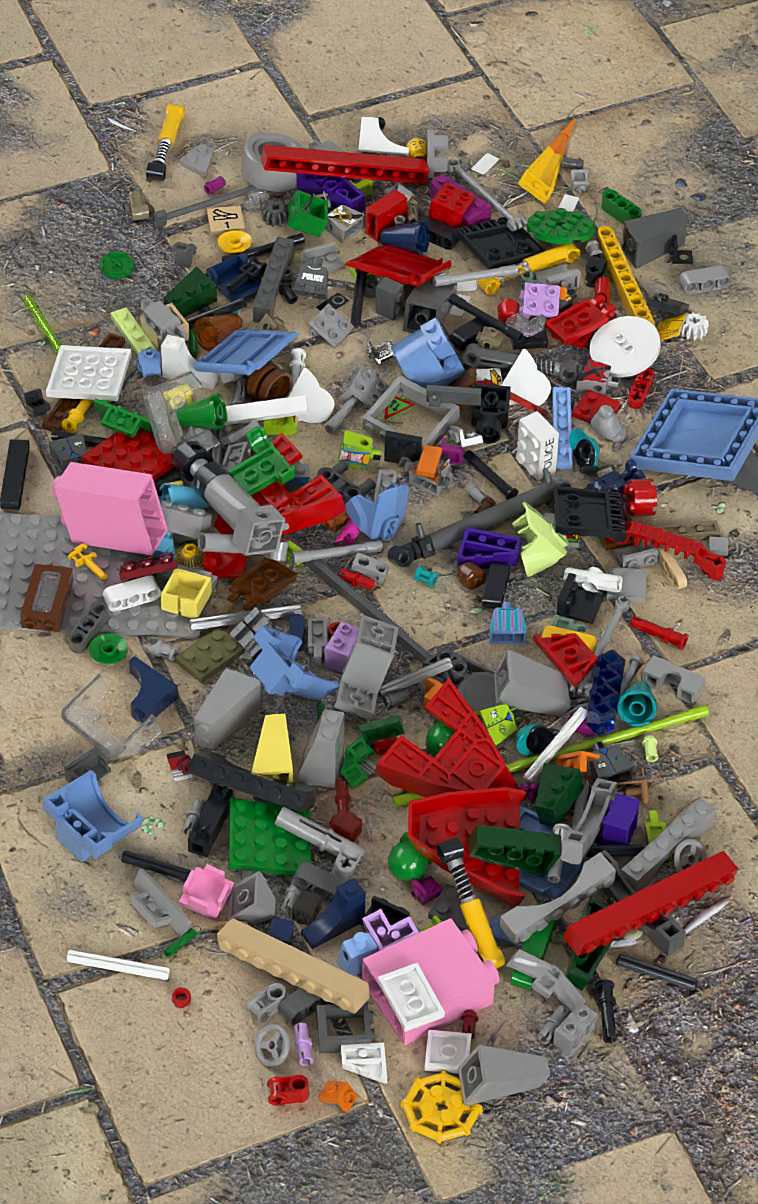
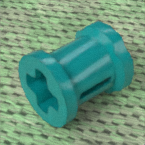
M420 565L415 572L414 581H421L428 584V587L433 588L439 573L436 571L431 572Z

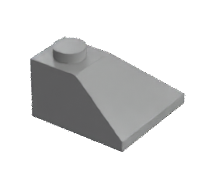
M258 871L234 885L229 896L228 921L234 918L238 921H248V924H261L275 916L276 899L261 872Z

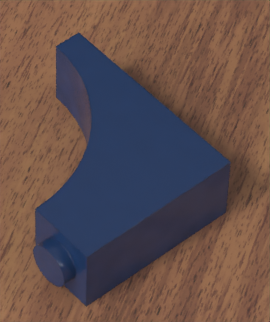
M134 656L129 660L130 674L137 679L141 688L137 697L131 702V716L136 721L147 725L178 699V685Z
M355 878L337 886L335 896L328 908L313 923L301 930V936L312 949L361 924V919L365 915L366 892Z

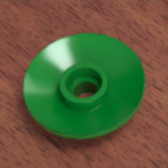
M106 633L97 636L91 641L89 653L92 659L98 663L115 664L123 660L127 655L128 644L123 637L117 634Z

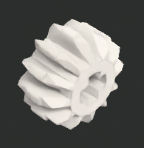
M694 312L691 314L687 313L681 330V336L687 337V340L690 338L694 341L696 338L701 340L708 332L709 323L706 320V316H701L700 313L694 314Z

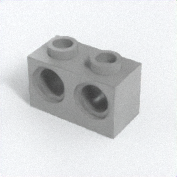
M580 1003L555 1029L553 1045L571 1056L596 1029L598 1014Z

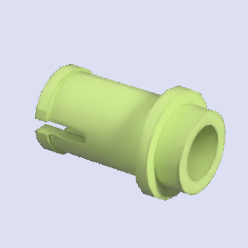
M651 735L643 738L642 746L645 748L646 760L648 762H655L659 758L656 748L658 742Z

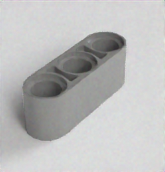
M720 265L683 272L679 276V281L685 293L694 294L727 288L731 285L732 278L727 268Z

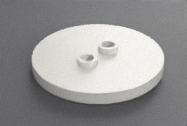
M625 316L613 319L601 326L594 334L590 343L592 360L610 365L611 376L629 377L636 375L650 367L658 357L661 348L659 333L652 323L640 317Z

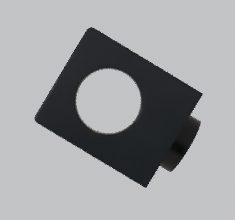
M673 235L672 244H669V255H672V264H693L692 250H678L677 235ZM687 255L689 258L683 260L679 256Z

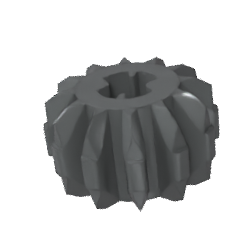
M271 200L270 202H265L261 209L263 222H266L267 225L272 224L273 227L275 225L281 227V224H286L288 221V205L285 204V201Z

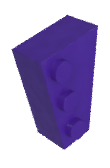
M466 527L457 558V569L466 562H474L480 568H490L492 562L517 566L521 553L522 538Z

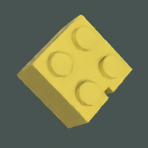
M179 568L174 569L161 593V609L175 614L181 612L182 616L188 618H199L212 594L211 577Z

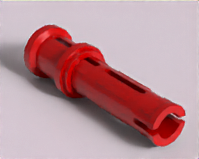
M634 616L630 623L631 628L658 637L665 644L670 643L677 646L680 650L685 648L689 635L686 633L681 634L674 631L671 627L664 628L637 616Z

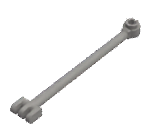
M451 159V162L448 160V172L452 174L457 173L508 220L507 227L511 231L527 226L528 222L522 216L515 218L461 168L459 160Z
M624 595L616 598L614 605L616 610L594 653L597 656V663L577 687L574 688L571 685V692L578 688L577 694L581 695L583 690H585L584 696L589 697L593 685L589 683L591 676L621 615L630 608V600L627 596L624 602Z

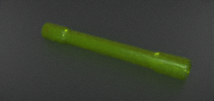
M26 296L23 300L29 312L32 313L52 345L54 352L58 355L60 346L63 344L58 340L39 310V306L34 298Z

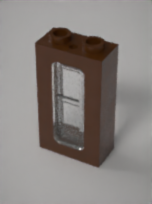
M41 564L34 565L20 614L22 628L60 632L74 582L73 568Z

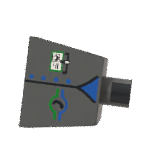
M83 433L49 442L50 455L63 473L70 462L85 464L82 462V455L86 453Z
M597 742L592 746L593 752L591 753L599 754V759L589 761L594 782L597 778L617 783L632 779L634 766L616 745L605 748L602 742Z

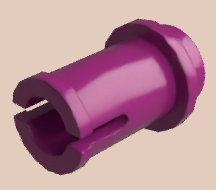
M219 176L211 182H206L204 185L205 192L207 194H214L216 190L226 185L225 179Z

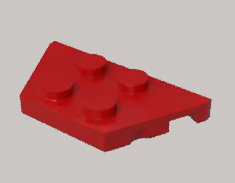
M576 633L565 635L551 634V637L540 638V634L533 636L535 644L574 688L578 686L597 663V656Z

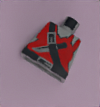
M585 357L577 379L576 393L585 394L589 389L605 395L608 386L618 388L620 378L611 376L610 365Z

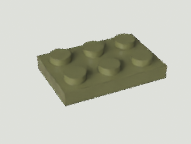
M217 627L177 655L175 662L202 684L244 654L245 649L220 627Z

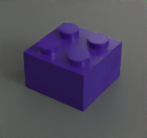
M619 793L616 794L614 801L610 800L607 812H609L608 816L604 815L601 823L603 828L599 839L602 840V845L630 844L637 827L640 800Z

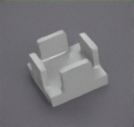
M427 130L426 162L430 170L428 178H434V172H447L448 157L435 156L434 153L435 151H447L448 136L434 135V130Z

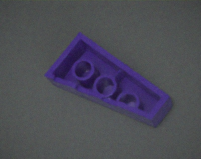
M297 173L298 190L310 194L312 197L313 194L316 196L323 194V191L328 194L327 197L330 198L331 207L336 209L340 205H345L360 213L365 211L366 195L345 177Z

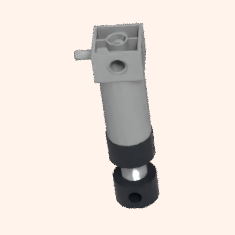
M187 441L181 444L175 450L172 457L174 467L186 480L193 482L194 490L234 530L232 542L245 556L278 551L282 531L289 529V524L285 523V518L273 505L260 506L222 464L214 462L212 455L199 442Z

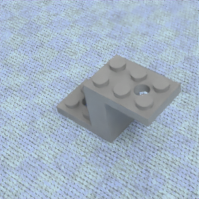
M363 614L361 615L356 640L340 676V686L337 690L334 707L340 711L355 714L360 718L372 720L378 692L394 656L399 627Z

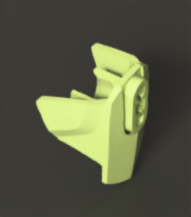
M523 502L526 513L515 520L512 525L515 536L522 539L525 538L528 542L527 545L522 547L524 551L521 553L526 574L530 577L554 565L560 558L564 557L567 553L565 547L569 545V542L565 535L555 533L554 523H550L536 509Z

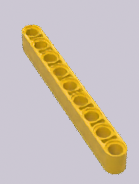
M609 226L600 227L598 229L597 241L599 242L600 250L604 253L603 259H607L606 267L628 316L643 318L655 326L652 315L613 229Z

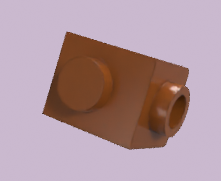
M344 511L335 518L323 522L322 525L336 533L346 525L350 517Z

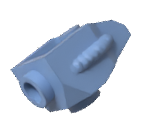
M155 349L141 351L138 354L136 364L140 375L143 378L154 375L161 376L162 358L160 352Z

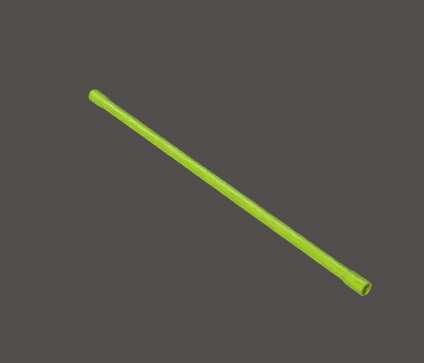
M702 705L682 713L651 721L648 725L642 727H631L560 748L551 761L557 760V756L592 750V746L597 742H602L605 746L686 721L709 716V710L706 705ZM540 755L509 763L507 766L511 773L528 769ZM407 792L392 797L394 807L400 808L409 805V801L425 797Z

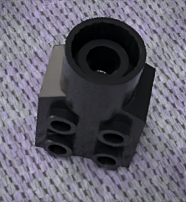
M475 384L474 388L482 389L481 406L472 405L471 425L476 427L475 433L482 435L484 444H493L500 440L501 429L507 428L511 387Z

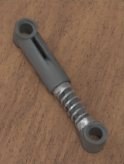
M471 343L466 347L462 360L463 363L471 367L480 365L511 370L520 354L481 348L478 344ZM538 359L534 360L538 371L546 372V374L550 373L551 375L554 374V376L557 375L566 383L573 382L577 377L579 364L573 359H567L559 363L547 362V360L544 362L542 359L541 361H538Z

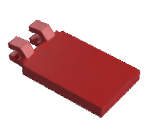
M599 295L591 301L585 299L558 314V316L545 321L544 325L549 332L566 346L617 317V314L614 312L616 307L613 304L606 306L604 303L606 298L603 295Z

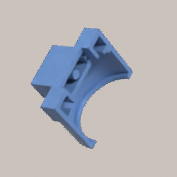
M436 318L423 324L419 330L391 346L392 352L406 378L425 389L427 385L446 386L466 372L443 327Z
M264 625L254 635L253 638L258 642L257 646L262 652L252 663L250 669L255 673L254 677L265 685L264 689L268 693L283 696L285 692L307 699H321L333 693L340 686L337 681L333 682L317 677L309 670L305 673L303 671L305 666L295 662L297 651L302 644V640L299 637Z
M92 770L43 799V810L56 821V838L81 862H84L91 856L96 859L112 849V845L139 829L143 821V817L139 813L136 814V819L131 822L124 821L117 816L103 798L97 783L96 774Z

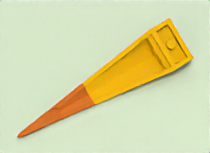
M575 118L532 163L517 183L544 204L554 190L561 161L576 121Z

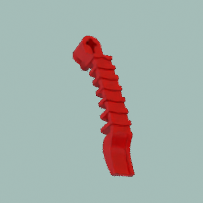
M631 521L626 523L625 526L627 532L626 541L617 542L626 544L629 542L630 536H634V546H638L642 539H644V546H648L651 542H654V548L664 545V551L666 552L670 548L675 549L674 555L683 552L684 559H687L690 555L694 556L693 563L702 568V572L707 574L710 579L720 580L724 576L726 560L723 556L709 552L703 546V542H695L692 538H684L683 535L673 534L672 531H664L663 528L658 529L654 528L653 525H644L643 522L636 523Z

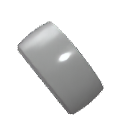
M262 133L246 141L241 158V172L247 182L259 189L273 192L287 191L297 186V173L264 170L261 162L264 145L303 148L297 141L278 133Z

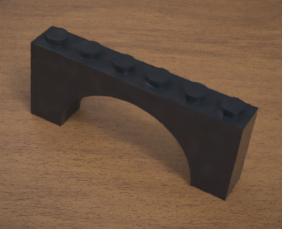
M209 750L194 753L188 771L192 775L298 812L313 808L319 788L301 782H288L251 772L226 760V756Z

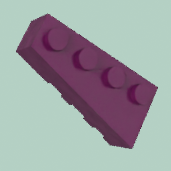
M444 174L433 179L430 184V197L432 200L444 183L451 184L473 194ZM473 194L475 196L474 201L465 212L461 227L467 226L470 228L471 224L490 221L492 205Z

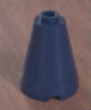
M419 221L386 227L380 233V240L384 245H391L424 256L423 252H427L430 234L426 232L429 226L427 222Z

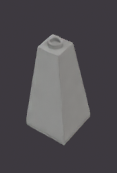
M478 1045L458 1068L464 1105L467 1106L539 1088L550 1077L547 1057L485 1045Z

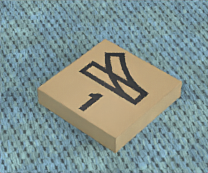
M240 205L207 209L211 236H220L225 232L234 230L245 232Z

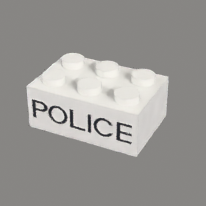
M538 411L519 420L516 458L528 470L530 475L540 480L544 478L542 471L544 468H548L550 475L556 472L559 433Z

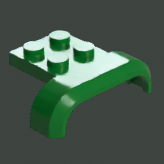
M256 426L245 433L255 455L228 470L250 495L255 494L275 481L283 485L294 479L296 475L295 465L290 466L270 442L265 429L260 426Z

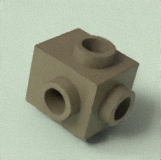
M265 314L256 326L258 330L288 331L284 326L283 320L269 314Z
M484 326L483 331L478 332L475 341L478 342L481 348L498 350L504 333L497 331L493 327Z

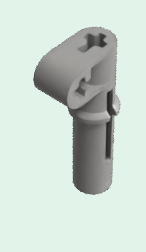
M201 533L198 537V548L202 552L241 553L244 555L232 542L234 534ZM281 538L278 551L261 553L260 555L273 560L285 561L289 541Z
M286 807L282 808L275 821V825L319 847L320 851L325 850L337 856L331 873L345 881L352 877L366 850L360 845L334 833L332 828L327 829ZM344 862H348L346 868H343Z

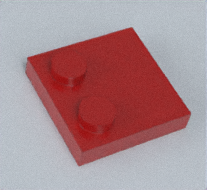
M588 389L572 411V417L591 424V419L601 406H611L613 413H616L620 407V401Z

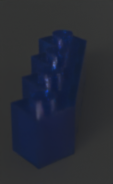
M614 650L598 655L586 725L598 736L614 730L625 659Z

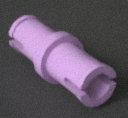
M299 1023V1028L297 1024L294 1026L296 1034L295 1048L299 1053L300 1065L308 1066V1059L310 1064L313 1063L311 1052L312 1040L309 1038L308 1025L306 1023Z

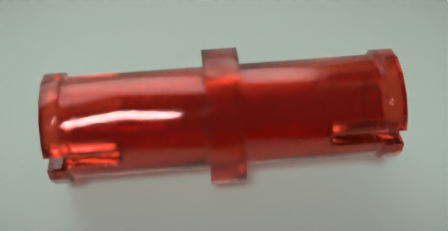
M339 779L335 782L337 816L339 819H348L351 816L349 808L351 796L348 794V781L345 780L344 785V779Z

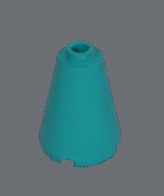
M645 681L635 682L618 701V714L620 718L633 727L648 725L656 716L657 703L649 684Z

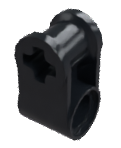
M589 257L586 266L587 274L584 280L586 286L595 287V280L598 277L602 278L605 273L607 259Z

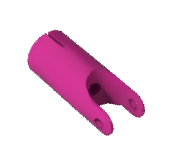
M349 519L335 539V542H340L344 538V546L352 545L361 531Z

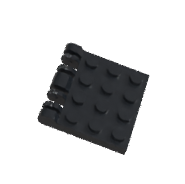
M501 217L497 221L492 219L471 224L470 228L463 226L453 229L454 237L457 240H461L487 269L521 263L523 259L545 251L523 227L511 231L507 227L508 220L505 217Z
M553 486L555 533L562 535L573 534L582 537L612 538L615 542L626 541L625 512L623 509V495L621 493Z

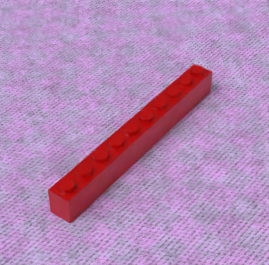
M264 145L261 155L263 168L267 171L425 185L430 171L425 159L273 145Z
M723 850L569 925L563 938L577 956L584 953L589 954L600 945L606 946L616 937L622 938L632 929L636 931L645 923H652L659 916L670 914L677 907L683 908L693 899L699 900L707 892L713 893L720 886L731 884L735 880L734 876L738 871V867Z

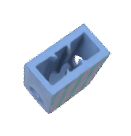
M510 602L502 603L501 608H495L493 611L489 644H526L527 628L522 610L520 608H513Z

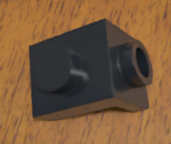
M37 388L23 394L27 410L33 415L41 416L46 411L51 410L49 402L43 399L41 389Z

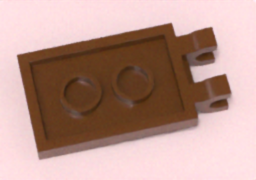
M265 557L232 581V586L229 588V592L232 594L228 596L227 600L234 603L242 595L247 602L243 605L242 609L251 611L257 602L262 605L295 581L297 573L275 560Z

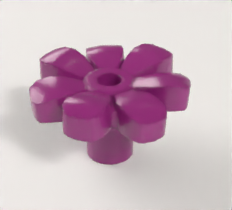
M540 782L535 784L522 783L518 786V789L527 792L528 800L536 799L535 791L539 789Z

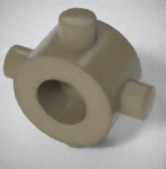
M136 771V774L133 773L132 785L134 788H138L142 783V774L139 771Z

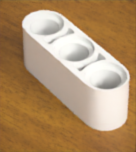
M149 575L110 586L103 591L102 595L109 610L116 612L157 600L161 596V590L155 578Z

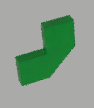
M363 737L346 747L345 758L340 771L341 776L351 790L368 780V776L359 764L375 754L371 746L365 743Z

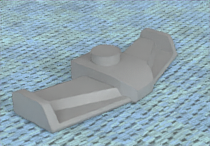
M521 949L515 953L506 965L536 979L531 987L547 1000L554 993L570 1013L580 1003L585 1005L587 1002L560 968Z

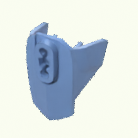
M395 482L391 483L388 490L383 489V492L378 494L376 503L368 495L365 498L360 494L356 495L345 504V512L358 529L368 535L370 539L374 541L382 539L384 542L389 541L394 537L402 524L409 486L408 484L397 486Z

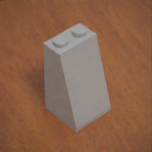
M507 650L494 674L496 705L507 704L510 708L516 707L520 710L563 717L566 711L570 710L572 703L571 699H569L570 684H568V680L563 674Z
M225 668L194 717L195 744L214 750L254 715L262 706L261 681Z
M324 709L305 747L296 782L335 789L344 759V712Z

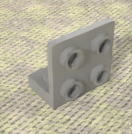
M565 264L534 272V277L536 280L539 279L541 284L560 285L561 287L568 288L567 291L579 289L581 272L579 269L569 271Z

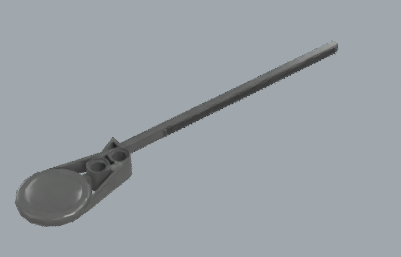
M291 535L281 536V538L293 542L303 551L307 550L305 546L303 547V544L300 545ZM319 559L303 562L366 616L399 627L395 621L392 622L390 617L387 618L383 611L380 612L378 607L375 608L371 601L368 602L366 597L363 598L359 591L356 592L352 585L349 586L345 579L342 580L338 573L335 574L333 570H330L324 562H321ZM402 627L398 628L396 641L422 662V668L444 658H450L453 667L434 676L441 677L444 683L450 679L454 685H458V691L474 712L498 706L496 705L495 672L447 648L438 650L432 656L409 636V633L407 634V631L404 632ZM467 670L472 671V672H475V673H473V674H471V675H468V674H467Z

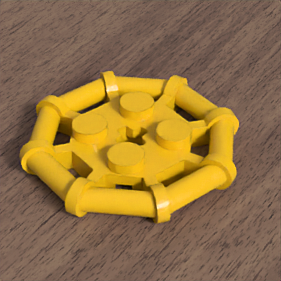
M446 1071L424 1078H415L406 1097L400 1102V1106L404 1109L410 1125L409 1130L431 1138L440 1144L445 1140L470 1135L472 1126L479 1114L483 1112V1106L479 1103L471 1106L464 1105L460 1079L446 1073ZM441 1082V1086L434 1085L431 1087V1089H427L425 1087L427 1085ZM447 1082L453 1086H456L460 1088V1090L455 1091L453 1089H450L445 1086V1083ZM420 1091L423 1094L421 1100L419 1102H413L417 1093ZM438 1105H445L447 1109L439 1111ZM413 1110H418L422 1118L417 1120ZM469 1114L465 1123H462L460 1120L463 1115ZM424 1125H428V1126H430V1127H433V1128L437 1129L438 1132L435 1131V1130H432V1129H430V1128H428V1127H426V1126H424ZM451 1125V1128L456 1127L455 1129L442 1132L447 1126Z

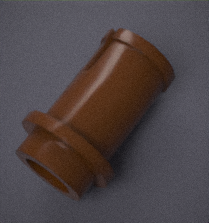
M491 497L484 498L482 504L474 511V514L496 505V502Z

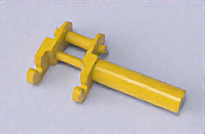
M85 543L75 547L74 551L68 555V559L74 560L76 567L85 564L104 581L107 578V574L92 561V557L95 559L97 554L92 552L89 555L83 556L81 554L82 548L87 549Z

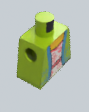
M344 430L338 454V463L340 460H344L348 464V468L365 469L368 466L369 459L380 461L382 450L372 448L373 439L371 437Z

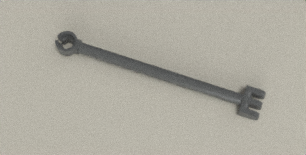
M252 185L167 213L163 209L155 212L154 227L165 226L169 219L256 191L266 194L270 191L262 190Z

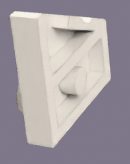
M384 1043L341 1045L343 1069L381 1083H387Z

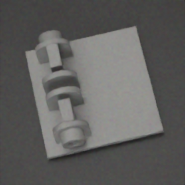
M329 303L308 324L311 336L320 335L334 348L354 328Z

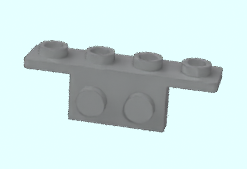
M139 869L133 885L140 893L132 895L129 902L153 928L170 925L181 937L188 931L191 920L144 869Z

